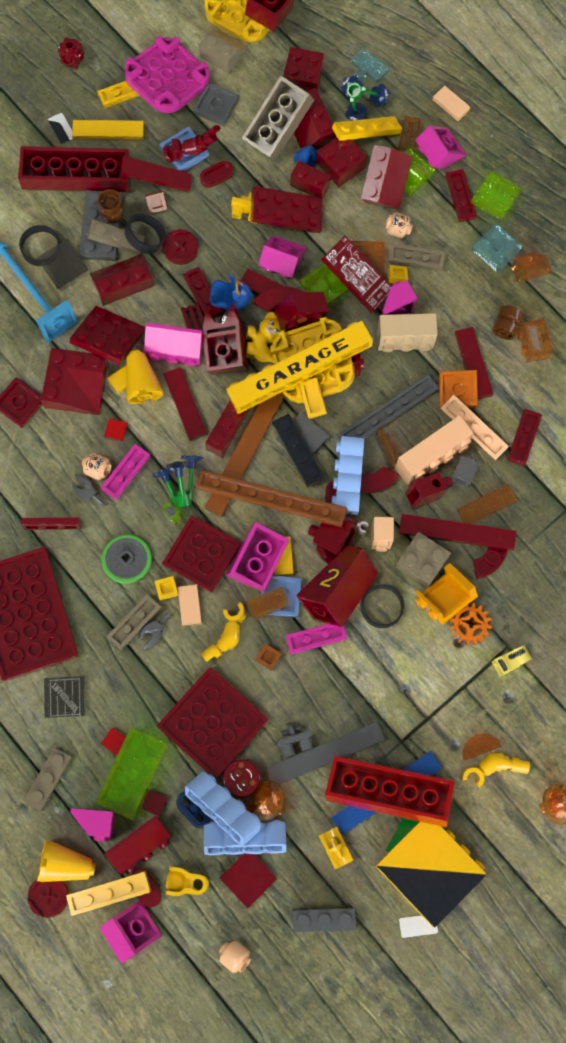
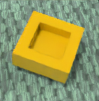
M389 265V283L408 281L407 267Z
M173 576L155 581L160 601L179 596Z

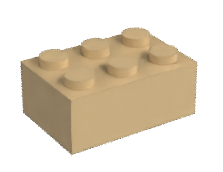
M436 313L380 315L377 326L378 350H383V352H392L393 350L408 352L412 349H420L421 351L433 349L438 335Z

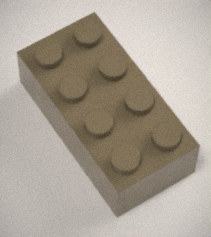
M280 76L245 131L242 139L276 162L314 102V99L310 94Z

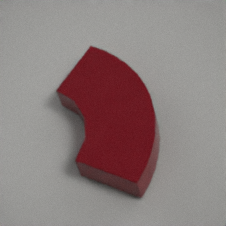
M289 286L274 287L261 293L253 303L269 313L274 308H277L291 292L304 291Z
M384 466L373 474L361 473L360 493L382 492L391 487L398 480L399 475Z
M488 547L486 553L481 558L473 560L476 580L494 573L503 563L508 550Z

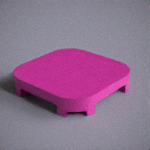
M162 35L156 37L155 43L134 59L129 57L125 66V80L128 85L154 109L163 113H173L181 109L202 93L209 82L210 73L208 64L205 61L201 63L180 45V39L174 36V39L162 38Z

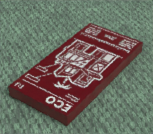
M345 235L321 259L370 313L374 312L387 298L392 285Z

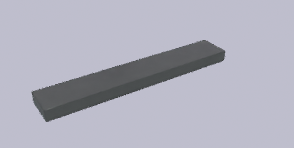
M427 374L339 433L338 437L340 440L341 436L358 437L366 440L439 390L438 385Z
M374 722L269 766L267 770L275 787L332 763L334 756L344 758L380 743L385 738L378 722Z

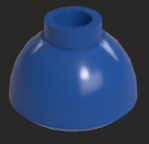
M305 146L294 153L293 159L295 163L301 161L314 168L317 153L313 146Z

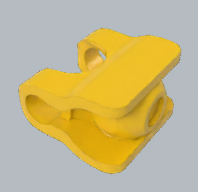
M169 866L170 871L167 875L165 895H200L208 890L209 880L206 876L191 873L181 867ZM196 879H200L203 882L201 890L194 888L193 883Z

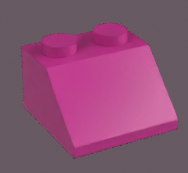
M430 125L415 140L419 145V150L426 155L428 163L433 168L443 169L466 156V153L447 127Z
M273 235L265 243L258 265L266 271H275L283 277L292 278L297 273L307 247Z
M407 280L403 282L398 281L391 286L382 315L414 313L417 297Z
M71 808V814L89 836H94L95 841L109 842V838L115 837L117 813Z
M140 900L100 927L121 964L162 936Z

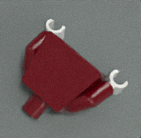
M346 515L342 528L321 522L320 526L312 524L309 527L308 534L314 537L313 543L317 546L316 551L321 559L329 564L347 545L351 546L356 533L360 535L367 533L361 529V526L367 528L369 525L365 521L358 523V520Z

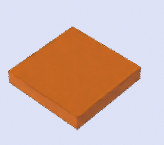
M477 370L439 372L440 409L453 395L457 396L468 408H478Z

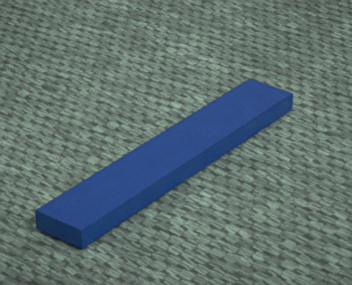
M430 751L403 770L431 776L442 767ZM348 806L331 817V820L338 828L340 834L343 835L376 812Z

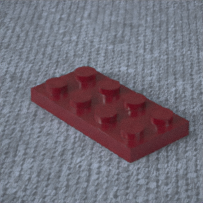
M253 186L251 222L320 233L322 231V198Z

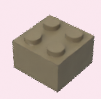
M418 532L397 562L395 568L427 589L451 553Z

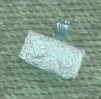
M363 48L351 59V64L359 69L354 76L360 82H363L367 75L378 83L389 72V67Z

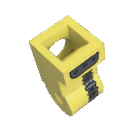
M525 645L494 659L492 664L499 677H502L532 660V657Z

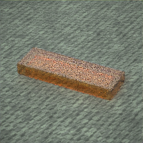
M507 484L458 508L457 511L464 523L472 524L515 503L517 499Z

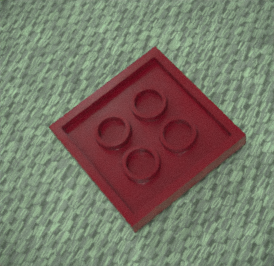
M95 306L72 334L69 343L120 365L144 334L145 327L99 306Z
M191 515L162 562V565L213 593L237 553L241 542Z

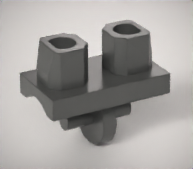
M291 722L287 723L288 729L281 731L283 737L287 735L291 737L276 741L278 749H281L285 758L295 755L292 746L294 743H300L302 752L313 748L311 730L295 735L296 732L302 730L300 725L292 727Z

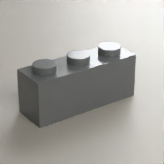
M355 908L292 910L293 932L356 930Z

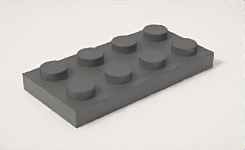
M86 190L79 257L80 259L116 261V247L87 239L92 219L118 228L120 220L115 223L104 221L97 202L98 196L102 191ZM118 192L122 201V192Z

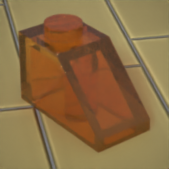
M532 252L515 257L512 264V270L518 283L552 273L546 255Z

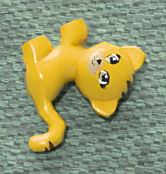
M274 312L267 313L265 319L259 325L258 332H256V328L253 325L247 326L245 339L251 341L246 344L247 357L260 362L274 363L267 344H273L274 339L278 336L277 333L283 331L280 330Z

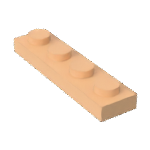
M453 395L441 407L452 420L460 415L474 433L472 439L495 460L509 447L457 396Z

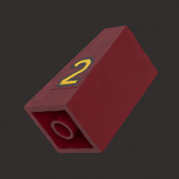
M347 545L296 597L313 620L343 627L378 575V572L363 548Z

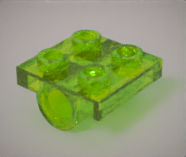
M408 148L403 153L411 155L412 161L404 192L411 197L435 173V169Z
M490 171L472 198L471 203L502 221L504 216L511 210L522 189Z
M322 264L302 278L299 283L306 292H324L328 306L350 291L325 264Z

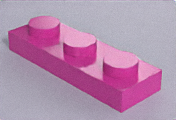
M134 444L102 485L101 490L117 501L151 457L150 454Z
M331 624L285 635L290 655L347 640L344 626L338 627Z

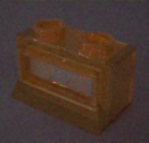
M544 317L536 321L521 323L517 330V337L522 342L521 353L526 358V362L548 359L552 353V348Z

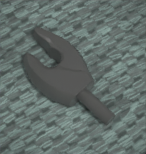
M75 474V477L85 485L83 489L72 485L75 494L87 501L94 499L103 506L105 502L96 496L97 490L94 484L88 478Z
M167 612L158 622L153 620L142 629L139 636L140 640L147 634H152V638L143 648L144 651L152 648L160 640L164 629L162 624L170 616Z

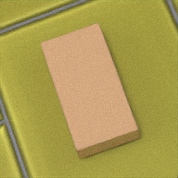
M446 86L438 91L432 99L457 121L462 119L471 108Z
M197 584L178 587L182 626L202 624Z

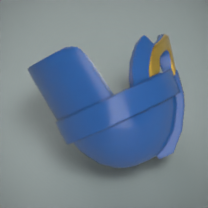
M229 274L230 283L220 280L214 281L210 291V303L212 306L230 311V305H235L237 310H242L253 298L249 286Z

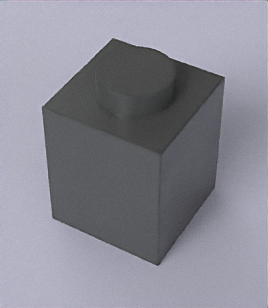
M461 456L451 480L468 488L479 463L473 457Z

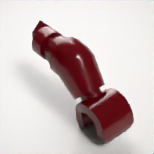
M215 125L202 135L183 140L182 144L179 139H171L172 145L163 147L166 161H179L183 158L184 154L198 155L203 153L210 144L217 141L216 133L221 127Z

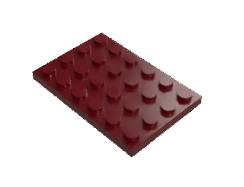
M46 547L1 560V680L4 682L79 657Z

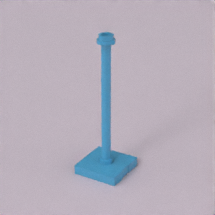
M0 242V255H2L46 312V314L36 320L45 340L49 343L78 324V320L68 300L52 309L8 253V246Z

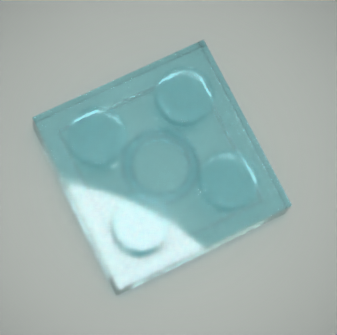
M496 223L471 250L499 273L522 250L523 245Z

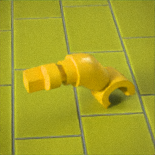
M241 602L237 605L240 611L236 616H230L228 610L223 609V614L228 622L225 624L223 634L220 635L221 638L217 640V644H212L200 653L206 662L213 657L219 658L223 651L226 652L229 649H234L240 641L239 624L246 618V610Z
M501 752L489 753L478 764V768H464L460 773V780H467L468 775L474 772L477 775L475 784L480 788L484 782V775L489 776L496 771L501 772V770L507 771V769H510L511 772L528 774L530 762L522 761L518 757H511L509 759V756Z

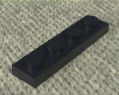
M288 413L272 421L273 427L306 487L308 488L324 480V476L290 414Z

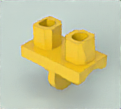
M249 192L248 197L243 195L241 198L232 197L233 218L241 219L242 214L246 213L249 214L248 221L251 222L252 192Z
M337 827L319 835L335 870L354 861Z

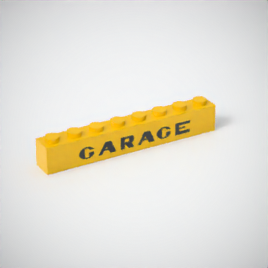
M362 321L358 323L353 322L342 331L337 330L330 337L324 340L319 339L308 348L303 347L292 356L283 357L277 364L267 365L262 369L263 371L257 374H249L245 380L230 384L229 388L226 389L227 395L237 414L372 347L373 339Z

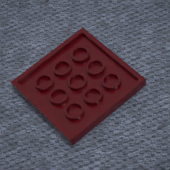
M209 667L156 727L203 770L217 779L269 719L216 671Z

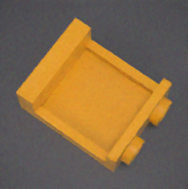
M451 563L444 567L446 574L422 593L418 589L415 591L417 605L421 609L425 608L433 621L437 620L441 625L478 597L475 586Z

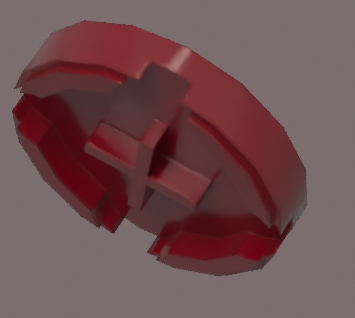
M173 230L167 235L162 244L164 256L173 264H188L198 254L197 238L188 230Z
M35 880L29 888L28 905L37 916L45 918L55 917L62 913L68 904L66 895H69V889L64 881L40 882Z

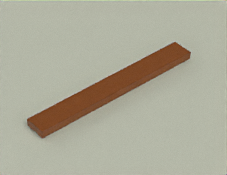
M283 392L259 403L222 475L239 480L242 479L285 397ZM212 493L205 505V509L222 517L232 498Z
M201 470L196 484V489L341 528L347 513L346 507Z

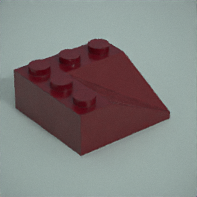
M51 348L41 396L44 408L100 416L109 367L108 360L93 353Z

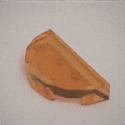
M484 733L476 734L465 743L462 752L463 760H468L502 746L497 739Z

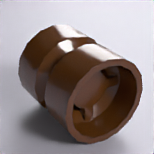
M111 189L102 191L97 199L101 217L108 223L118 222L124 213L119 193Z
M509 305L500 307L497 320L492 328L493 334L501 339L513 340L518 330L516 326L520 325L523 317L522 311Z

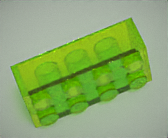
M131 727L95 803L131 820H135L169 745Z

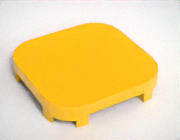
M205 0V16L208 21L240 40L248 43L262 40L269 32L268 28L245 15L247 0Z
M325 317L319 318L320 321L288 332L283 330L277 333L278 336L274 339L272 346H270L274 363L277 364L285 356L296 354L303 347L308 348L319 339L324 340L330 337L337 330L342 331L341 326L334 320ZM351 357L311 377L318 378L323 397L341 392L352 384L355 377V369ZM299 384L283 391V394L291 402L304 403Z

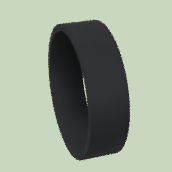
M135 214L125 226L127 241L140 252L154 253L159 250L165 241L166 233L162 224L148 214ZM139 221L150 225L159 236V244L147 245L139 241L131 230V223Z
M44 225L28 228L22 234L19 241L22 256L28 263L34 266H47L53 263L61 251V244L57 233L52 228ZM37 232L49 233L57 239L55 252L42 260L32 259L23 252L26 239Z
M386 584L375 585L364 594L361 602V612L364 619L373 627L389 628L395 625L403 615L404 600L396 588ZM376 589H387L396 594L401 603L400 616L389 624L373 622L364 610V600L370 592Z

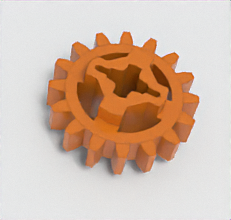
M472 603L471 607L467 605L455 614L454 618L449 620V623L453 624L449 630L455 631L452 637L458 636L459 643L465 640V644L468 646L470 641H472L475 646L477 645V640L482 643L484 641L483 636H489V632L486 630L492 628L491 625H488L492 619L486 618L488 611H481L483 606H479L477 609L475 608V603ZM468 612L467 617L459 618L461 614ZM469 620L474 625L472 628H469V624H466ZM481 630L479 635L473 636L475 631Z

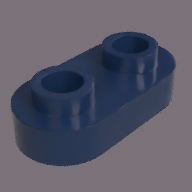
M185 791L180 793L176 799V806L195 828H204V825L208 824L211 818L186 796ZM183 801H188L189 806H185ZM196 816H201L202 821H198Z

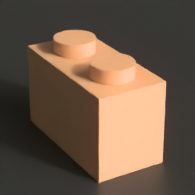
M374 517L371 525V549H375L377 552H385L391 548L394 540V517Z

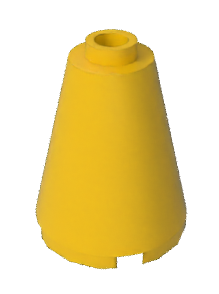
M140 350L131 351L126 357V399L128 403L144 404V400L151 399L152 402L163 396V389L145 353Z
M45 840L37 873V881L88 880L89 876L94 875L95 864L92 863V858L51 840Z

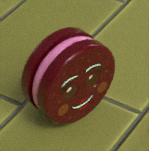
M244 759L235 760L226 767L223 774V783L234 797L246 798L257 791L260 785V773L252 762Z

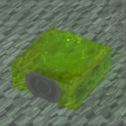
M167 502L162 506L163 511L174 525L181 522L179 516L181 512L176 505L171 506Z

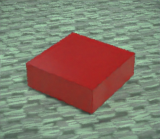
M109 418L104 437L123 442L128 426L127 422Z
M111 728L101 742V745L115 755H118L129 739L114 728Z

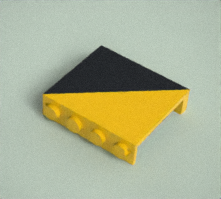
M419 822L375 867L421 916L435 928L487 874L483 871L485 869L483 864L477 859L474 861L469 856L471 852L463 844L459 846L456 843V837L449 829L445 831L441 826Z

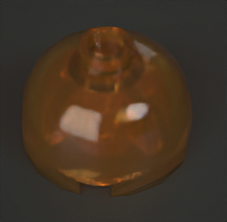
M268 779L269 783L264 781L252 795V798H255L252 805L248 803L247 811L251 814H256L260 821L265 822L280 817L285 810V795L282 789L270 779Z
M563 783L548 787L542 795L543 803L539 804L542 815H547L552 823L558 825L566 824V788H563Z

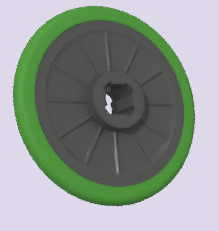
M131 534L119 535L111 539L104 547L101 557L102 567L107 576L116 582H136L143 578L150 569L152 562L151 550L147 543L138 536ZM126 555L131 558L127 562L123 560Z

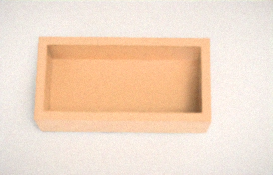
M459 415L400 456L395 470L407 486H410L415 480L423 478L427 473L430 475L438 470V466L441 463L447 464L454 458L453 455L457 452L461 454L467 450L474 433Z

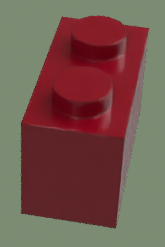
M298 161L290 175V186L308 195L323 199L330 187L331 176Z

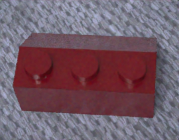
M313 88L305 92L311 95L314 102L293 133L300 149L305 146H313L315 150H318L336 138L329 114L317 89Z
M374 145L361 199L368 204L399 210L412 156L392 148Z
M140 254L89 273L103 306L154 287L151 273Z
M154 816L105 852L104 855L120 874L126 873L129 875L137 869L136 864L141 860L146 862L153 857L154 854L152 852L158 847L162 850L171 843L169 839L172 838V835L160 818Z

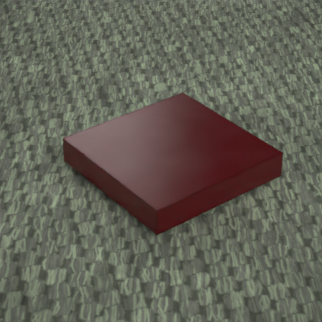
M17 377L0 395V413L20 428L24 427L42 405L41 395Z
M244 853L220 877L221 881L247 909L277 880L254 854Z

